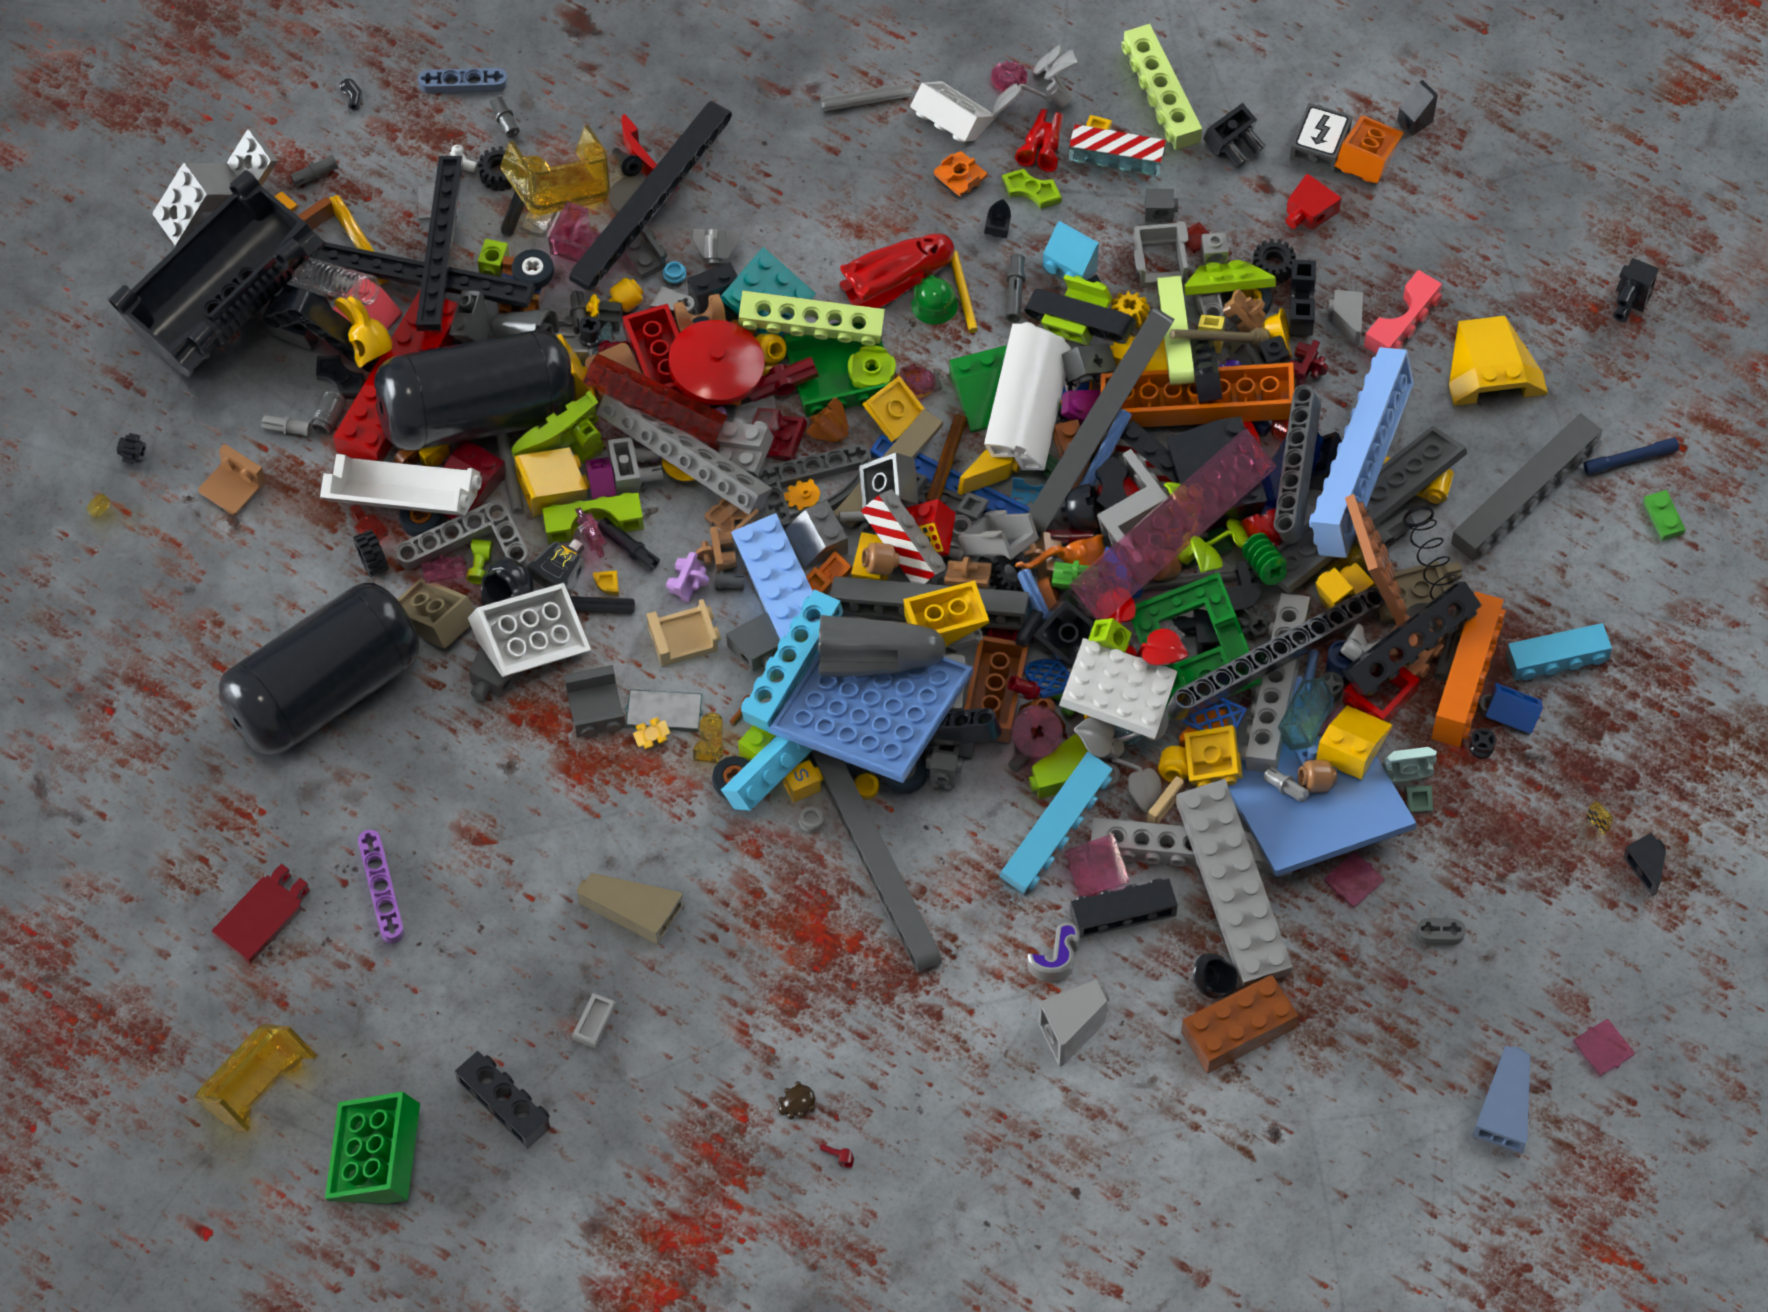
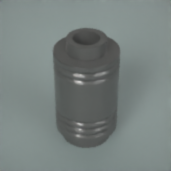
M334 389L324 392L311 420L312 428L315 431L327 435L334 430L347 402L343 393Z

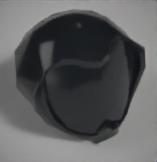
M507 557L492 562L482 577L481 603L483 606L533 592V580L528 569L522 563Z

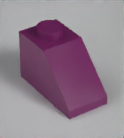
M603 457L586 460L585 467L592 499L615 496L616 489L609 458Z

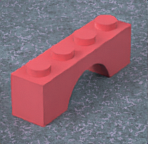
M1418 270L1405 285L1403 299L1407 303L1409 310L1398 318L1385 319L1379 317L1366 332L1364 347L1377 354L1379 347L1401 349L1406 337L1409 339L1414 334L1416 325L1419 322L1425 321L1429 314V309L1432 306L1436 307L1442 298V283Z

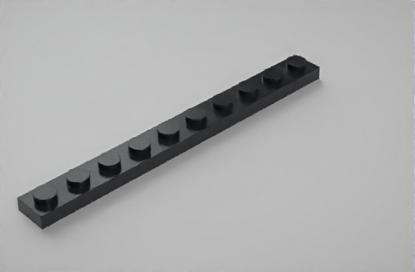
M439 156L416 319L417 331H441L463 168L462 156Z
M325 242V247L314 253L308 262L310 265L421 287L424 268L423 261ZM449 267L446 292L461 295L462 290L480 291L484 295V300L528 308L535 292V286L533 283Z

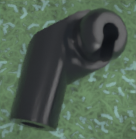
M346 78L340 82L339 88L341 91L343 90V93L350 95L349 109L358 110L362 90L354 80Z

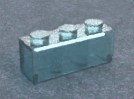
M1323 677L1301 681L1278 726L1290 751L1308 749L1313 746L1335 702Z

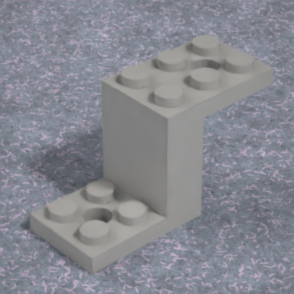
M247 129L227 163L183 162L152 214L173 244L177 246L190 234L203 212H213L232 194L229 189L230 183L244 170H248L254 175L260 185L263 186L278 160L255 129Z
M1130 449L1123 453L1126 468L1130 470L1129 477L1140 491L1099 513L1097 516L1101 532L1104 536V543L1107 547L1114 549L1133 572V578L1145 590L1149 587L1147 577L1150 574L1144 565L1146 559L1140 549L1136 551L1135 548L1174 526L1172 515L1175 512L1169 503L1172 499L1167 489H1161L1156 475L1153 472L1149 473L1147 471L1143 458L1140 455L1136 456Z

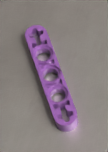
M365 830L359 835L358 844L380 933L384 941L396 943L403 938L404 929L381 838L376 831ZM367 839H372L374 852H369ZM378 859L382 861V865L378 869H371L368 866L369 862ZM379 881H384L388 884L387 888L383 891H376L374 885ZM384 903L393 905V910L389 913H382L379 908ZM392 920L395 929L394 934H390L387 921Z

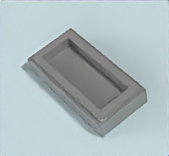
M593 993L572 1034V1040L596 1049L617 1007V1001Z

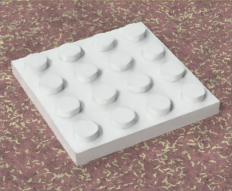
M1083 638L1059 706L1155 739L1177 671L1166 666L1150 665L1143 658L1123 653L1118 649L1112 650L1100 646L1095 641Z

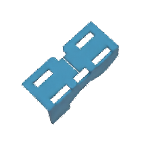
M1013 477L1011 498H1021L1023 501H1016L1026 505L1028 502L1034 503L1044 485H1029L1024 482V479ZM1016 489L1025 490V492L1016 491ZM1029 490L1036 491V494L1029 493Z

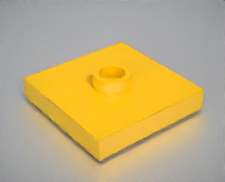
M900 376L862 404L891 442L902 435L925 409Z

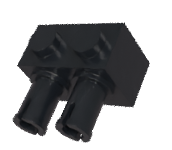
M1241 103L1211 125L1203 137V140L1217 156L1221 153H1226L1237 168L1249 159L1237 146L1236 142L1238 140H1243L1254 155L1266 147V144L1253 131L1257 119L1244 103Z
M1632 258L1628 266H1623L1619 275L1621 279L1616 288V291L1619 292L1616 302L1618 307L1613 314L1617 321L1627 322L1633 308L1644 312L1653 294L1659 268Z

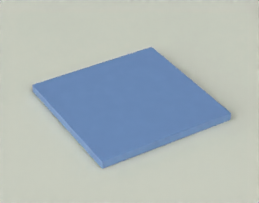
M1328 727L1297 737L1294 742H1283L1277 770L1286 776H1292L1295 782L1298 783V769L1302 766L1295 755L1296 750L1319 744ZM1242 756L1243 778L1237 779V783L1234 785H1228L1234 804L1275 877L1416 829L1414 818L1377 756H1375L1362 780L1342 771L1337 772V781L1332 785L1330 791L1325 793H1309L1305 802L1298 801L1288 794H1281L1279 789L1264 780L1265 772L1247 770L1246 760H1242Z

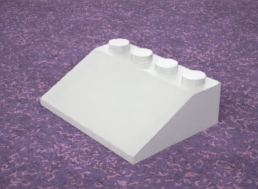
M564 583L478 607L468 617L476 640L502 677L591 651Z

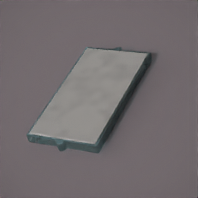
M630 689L628 705L625 706L627 711L626 728H636L641 723H645L646 727L651 726L649 720L659 717L660 722L666 721L669 730L699 732L700 718L703 715V710L701 709L703 694Z

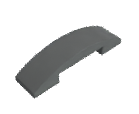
M916 472L918 502L921 504L926 502L931 483L928 482L927 476ZM945 488L940 501L956 513V516L964 515L970 521H977L989 504L988 499L967 492L964 496Z

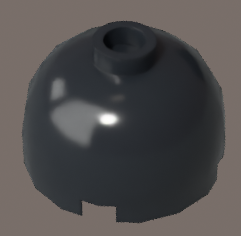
M1091 483L1073 488L1065 498V507H1061L1063 520L1069 521L1071 527L1076 531H1101L1097 517L1099 514L1098 509H1100L1096 505L1098 497Z

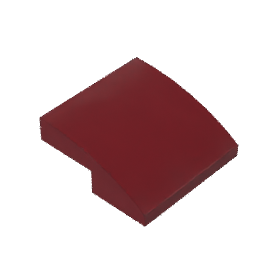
M758 409L752 425H754L755 421H761L768 426L774 436L766 457L781 461L794 460L807 426L805 417L783 416L780 410Z

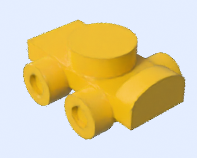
M659 717L649 720L651 724L649 727H646L645 723L637 725V732H634L633 735L638 747L644 746L646 750L653 747V742L658 741L659 744L668 740L667 735L671 733L665 720L660 722Z

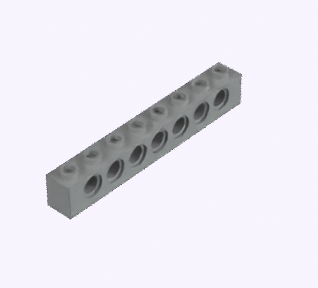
M621 388L604 394L597 410V415L748 515L755 509L761 510L764 508L771 493V487Z
M1281 593L1279 603L1275 602L1273 616L1276 617L1275 623L1271 622L1269 627V637H1271V640L1310 619V596ZM1302 656L1263 676V684L1256 686L1255 696L1258 698L1257 704L1253 703L1251 718L1254 719L1252 724H1248L1246 734L1249 742L1248 745L1243 746L1242 760H1246L1247 770L1266 772L1268 769L1270 770V767L1278 768Z
M1093 817L1090 856H1095L1098 859L1118 858L1126 862L1139 860L1146 861L1149 864L1170 863L1177 867L1185 865L1198 867L1194 852L1187 849V847H1191L1184 826ZM1245 832L1259 873H1272L1274 875L1252 833ZM1113 839H1118V840H1120V841H1122V842H1121V843H1113V842H1111V840H1113ZM1145 842L1147 845L1139 846L1136 843ZM1163 844H1169V845H1171L1172 847H1171V848H1164V847H1162L1161 845H1163ZM1292 872L1280 875L1279 877L1292 875Z

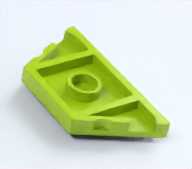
M1232 260L1229 263L1223 264L1210 262L1199 266L1185 284V296L1236 291L1238 289L1276 287V278L1247 261Z

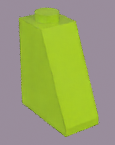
M1077 733L1032 766V776L1028 777L1031 791H1036L1038 799L1057 795L1083 757L1089 752Z

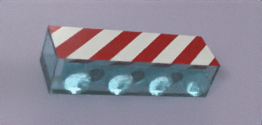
M1075 124L1069 145V160L1078 163L1095 164L1100 167H1112L1123 171H1135L1146 175L1160 176L1166 140Z

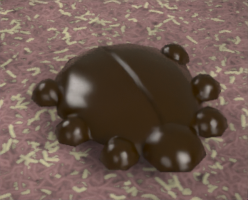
M796 1081L795 1087L791 1089L785 1088V1097L778 1099V1102L781 1104L778 1107L779 1113L781 1115L788 1114L789 1119H793L794 1115H798L802 1119L808 1111H815L814 1103L816 1098L814 1092L809 1086L801 1084L800 1081Z

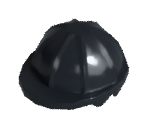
M1206 953L1202 954L1194 965L1193 982L1200 993L1208 998L1217 999L1235 989L1238 982L1236 967L1227 962L1222 956Z

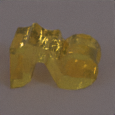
M711 712L705 714L700 720V739L703 741L695 744L693 748V761L718 764L720 758L723 757V719L718 713Z

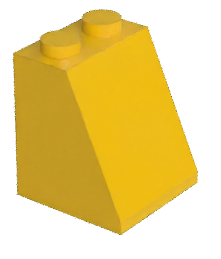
M570 447L515 456L516 478L532 517L542 515V508L549 507L550 505H564L587 499V489H590V485L586 475L582 476L579 471L581 463L578 455H573Z

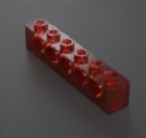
M599 353L592 360L582 382L711 445H714L728 417Z

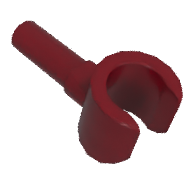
M821 1144L820 1150L839 1157L838 1164L840 1166L852 1168L854 1156L850 1149L843 1148L839 1150Z

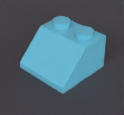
M1059 221L1043 253V267L1049 273L1056 274L1061 278L1069 275L1072 277L1080 276L1088 280L1097 270L1099 242Z

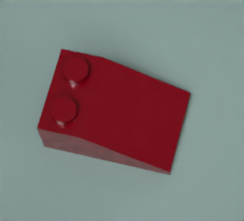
M470 441L462 442L443 467L459 470L473 468L480 472L482 478L481 488L477 491V497L468 512L480 507L505 479V461ZM442 513L443 516L450 520L461 516Z

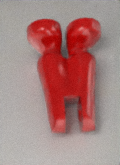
M1041 109L1025 138V144L1017 149L1015 160L1021 166H1032L1036 159L1037 148L1041 147L1037 158L1038 167L1043 171L1053 172L1057 169L1059 163L1055 152L1059 147L1063 114L1056 112L1053 122L1049 123L1046 122L1048 109Z

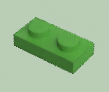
M1667 490L1644 496L1643 503L1662 541L1685 534L1686 529Z

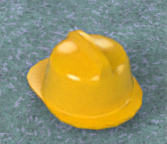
M1280 308L1279 313L1265 319L1262 328L1269 331L1270 339L1279 335L1282 336L1292 358L1289 344L1288 319L1285 310Z

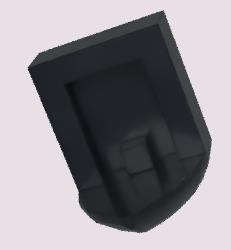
M1004 199L998 200L990 207L986 218L984 234L1007 238L1011 210Z

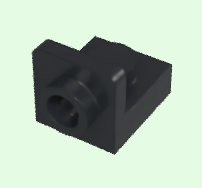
M1280 335L1259 343V354L1265 364H1276L1280 360L1289 357V351Z

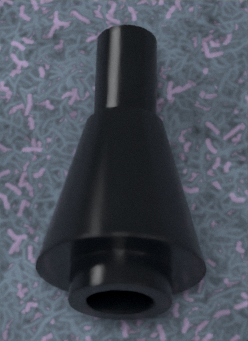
M619 148L612 150V155L618 160L622 173L625 176L633 177L641 171L642 160L639 156L625 153Z

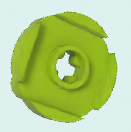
M868 345L860 348V351L855 355L853 353L850 356L848 374L856 388H867L889 383L895 377L896 362L894 357H891L885 348ZM873 364L877 370L869 371L866 368Z

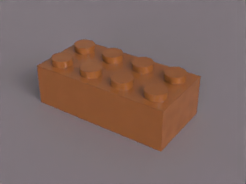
M983 636V640L977 646L973 674L970 679L964 710L992 709L1002 729L1001 736L994 741L1011 743L1020 694L1008 690L1007 684L1013 675L1024 679L1028 660V646H1018L1012 640Z
M1271 974L1183 1019L1181 1033L1208 1074L1296 1029L1299 1015Z

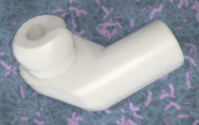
M461 145L452 146L450 156H462V170L475 174L478 169V162L467 160L463 153L464 148Z

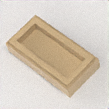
M1178 776L1174 778L1148 811L1147 823L1159 824L1175 804L1177 794L1183 792L1184 780Z

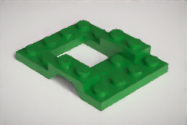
M1219 572L1135 604L1136 614L1131 621L1140 645L1147 643L1150 633L1161 629L1160 623L1206 606L1221 644L1219 647L1178 663L1161 665L1177 671L1166 708L1178 689L1250 651ZM1261 678L1226 697L1263 684Z

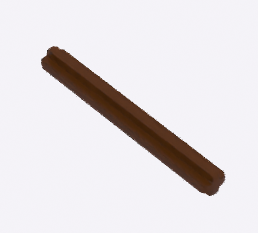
M954 415L926 502L941 499L967 418L965 415Z

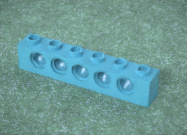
M815 589L810 597L807 596L802 604V611L798 617L795 616L793 618L788 634L779 641L774 657L771 656L769 658L764 674L756 679L753 692L750 697L744 699L741 705V712L745 722L770 733L769 727L820 652L818 651L820 619L816 622H810V620L820 618L821 615L841 617L843 609L840 600ZM801 638H808L804 642H798ZM789 658H795L792 662H785ZM777 678H783L781 682H773ZM766 698H770V699H771V700H770L769 702H767V703H761V701H762L763 699H766Z

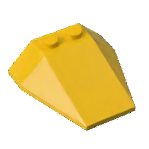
M1506 316L1458 321L1449 379V390L1453 406L1477 403L1478 394L1481 392L1522 388L1523 397L1547 395L1548 391L1542 370Z

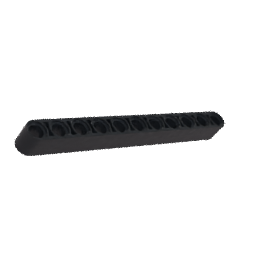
M709 101L576 263L569 276L571 282L589 292L596 288L726 128L732 117L730 110L713 101Z
M1369 587L1178 689L1168 703V714L1173 719L1183 720L1347 632L1356 624H1361L1371 619L1378 613L1385 602L1378 588Z

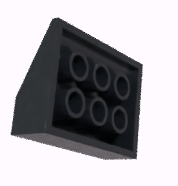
M1241 417L1219 419L1166 439L1179 484L1192 491L1201 504L1202 510L1197 512L1199 516L1195 524L1250 517L1255 514L1261 515L1267 503V498Z

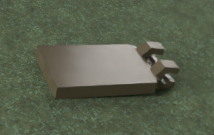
M1435 561L1431 565H1439V562ZM1458 561L1439 567H1428L1425 575L1431 583H1435L1440 578L1450 574L1456 575L1457 579L1462 578V568ZM1424 565L1395 572L1394 579L1397 580L1402 592L1400 597L1403 598L1407 608L1417 603H1430L1433 601L1429 593L1433 585L1427 583L1423 578V572L1426 568ZM1451 576L1444 578L1437 584L1447 583L1448 581H1452L1455 577ZM1449 584L1443 586L1435 585L1432 590V596L1434 599L1451 586ZM1384 602L1377 613L1381 625L1395 622Z

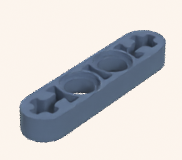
M501 68L438 69L422 71L418 75L419 89L424 93L498 92L507 87L508 78L505 70ZM451 77L458 80L454 84H447L445 82ZM472 77H478L481 79L476 84H471L468 82V80Z

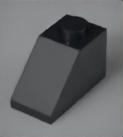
M1421 80L1399 107L1398 124L1412 136L1434 120L1438 94L1424 80Z
M1651 832L1626 846L1623 858L1653 897L1657 895L1661 882L1666 849L1660 839H1656Z

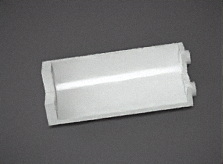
M1029 322L1012 324L984 445L991 457H1015L1021 470H1045L1054 424L1067 374L1061 354L1071 350L1063 337L1035 327L1034 324Z

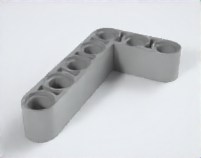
M498 500L484 504L467 512L465 516L461 515L401 543L396 550L400 565L405 569L411 570L472 542V539H479L493 532L505 557L512 559L511 557L514 553L521 552L524 556L516 561L522 563L525 567H527L530 560L527 548L506 505ZM499 510L503 512L500 518L491 517L494 511ZM473 521L481 522L478 528L473 529L469 527ZM511 531L514 533L510 539L501 538L504 532ZM449 532H459V535L456 538H447ZM430 541L437 543L433 549L425 548L426 543ZM406 552L414 553L411 559L406 560L402 558Z

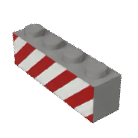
M892 489L878 495L861 510L882 542L893 545L895 553L899 554L898 565L911 583L930 584L947 570L942 557L935 551L928 537L923 534L913 516L909 514L899 496Z

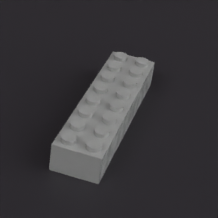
M1226 779L1178 793L1176 804L1233 966L1236 967L1241 988L1244 989L1271 974L1275 979L1291 975L1293 966Z

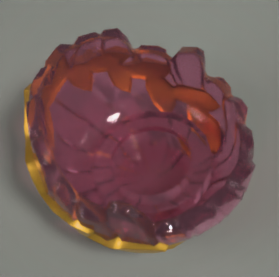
M915 363L910 364L909 367L902 366L898 373V376L902 378L916 398L930 395L936 386L935 375L930 370H926L925 367L916 366Z

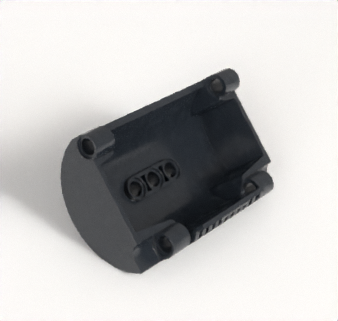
M244 170L230 183L229 189L232 194L131 290L127 285H123L108 299L131 328L159 356L177 371L188 377L193 373V369L203 360L206 361L210 357L209 352L215 347H221L295 276V270L300 265L305 266L314 253L325 247V241L314 233L306 222L263 188L248 170Z

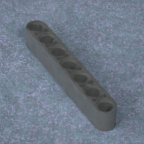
M1306 384L1297 387L1293 393L1274 519V528L1287 544L1298 542L1303 534L1321 410L1320 399L1313 388Z

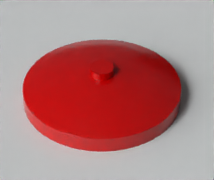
M723 320L701 321L682 330L671 344L668 358L670 376L675 385L688 397L710 405L732 404L748 397L761 382L765 365L764 353L757 339L745 328Z

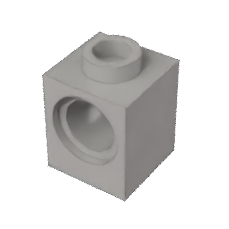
M1225 232L1202 234L1200 252L1203 265L1210 262H1217L1219 264L1228 262L1229 251Z

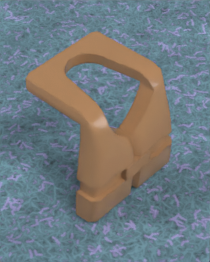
M722 498L719 501V505H714L705 513L704 517L711 525L717 526V530L720 532H732L744 527L747 523L756 522L759 510L755 509L748 515ZM735 521H742L736 527L734 526Z

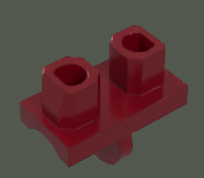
M1313 340L1311 345L1303 342L1298 343L1294 357L1302 359V363L1292 359L1289 361V363L1294 365L1295 379H1297L1296 386L1305 384L1310 371L1312 372L1310 376L1316 379L1318 375H1326L1329 369L1325 363V357L1319 356L1317 359L1319 354L1317 349L1320 345V342L1317 340Z

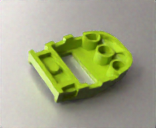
M591 391L586 392V395L576 402L573 400L565 405L567 410L559 416H556L555 413L546 418L548 423L539 429L537 426L524 434L512 447L511 452L514 460L515 456L571 447L575 441L571 432L578 423L589 419L595 425L600 420L596 414L598 401Z

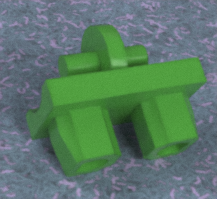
M1074 560V564L1055 562L1052 587L1064 591L1067 589H1077L1082 593L1089 594L1092 591L1096 592L1099 567L1079 565L1078 560Z

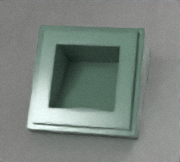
M1431 785L1404 786L1406 804L1410 812L1433 811Z

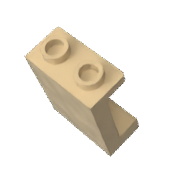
M704 599L698 600L699 606L660 618H658L656 611L646 614L648 629L661 667L718 651L717 641H721L720 632L717 626L713 627L711 621L714 620L713 612L710 606L706 607Z

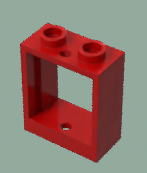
M1378 665L1375 670L1377 673L1379 671ZM1401 667L1399 675L1390 680L1401 691L1383 711L1359 695L1351 683L1344 690L1342 702L1345 707L1348 705L1389 723L1418 691L1420 678L1406 668Z

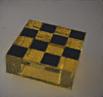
M1597 801L1589 806L1586 817L1605 834L1611 828L1613 816Z

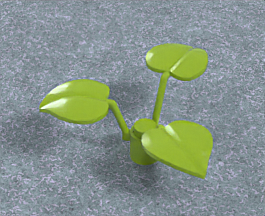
M1173 482L1165 483L1163 486L1167 487L1176 505L1183 512L1193 517L1185 535L1181 537L1184 542L1174 551L1176 556L1186 565L1196 557L1201 573L1220 569L1223 566L1222 559L1211 545L1226 536H1232L1234 542L1242 548L1249 537L1241 522L1236 519H1229L1226 522L1229 530L1207 543L1198 536L1189 537L1199 516L1197 512L1202 510L1201 504L1194 493L1185 486Z

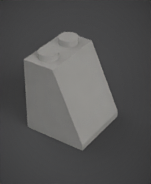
M1097 979L1039 1002L1038 1024L1059 1067L1064 1065L1105 1023L1109 996L1105 987H1100Z

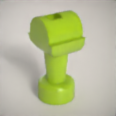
M472 539L473 568L468 569L466 580L472 584L480 585L485 573L483 570L485 561L490 562L492 558L493 541Z

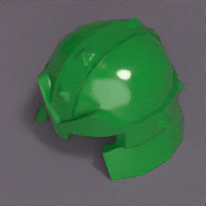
M929 275L926 279H922L919 284L915 285L911 309L916 318L923 323L931 325L943 324L951 320L956 314L958 300L954 295V289L951 284L942 278Z

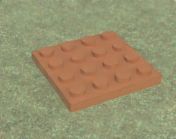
M1352 494L1345 497L1368 571L1397 626H1400L1406 621L1404 613L1408 612L1403 598L1400 597L1402 592L1397 580L1394 579L1396 573L1392 563L1388 562L1389 552L1386 545L1382 544L1383 542L1378 530H1374V523L1371 516H1367L1368 513L1363 501L1358 503L1355 495Z

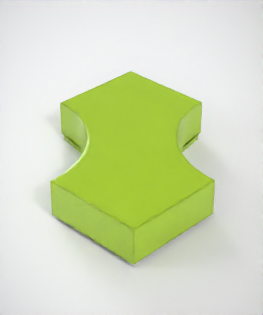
M1024 168L1002 175L1003 184L1010 198L1025 197L1031 199L1040 209L1062 203L1061 194L1053 179H1036L1030 176Z

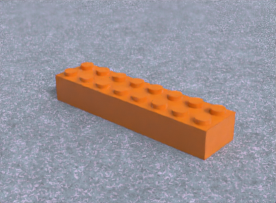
M1293 363L1218 367L1223 399L1198 402L1196 382L1170 385L1168 370L1143 371L1121 409L1131 414L1129 422L1134 420L1141 427L1207 424L1219 419L1241 417L1243 422L1289 419L1295 390ZM1113 373L1101 374V392Z

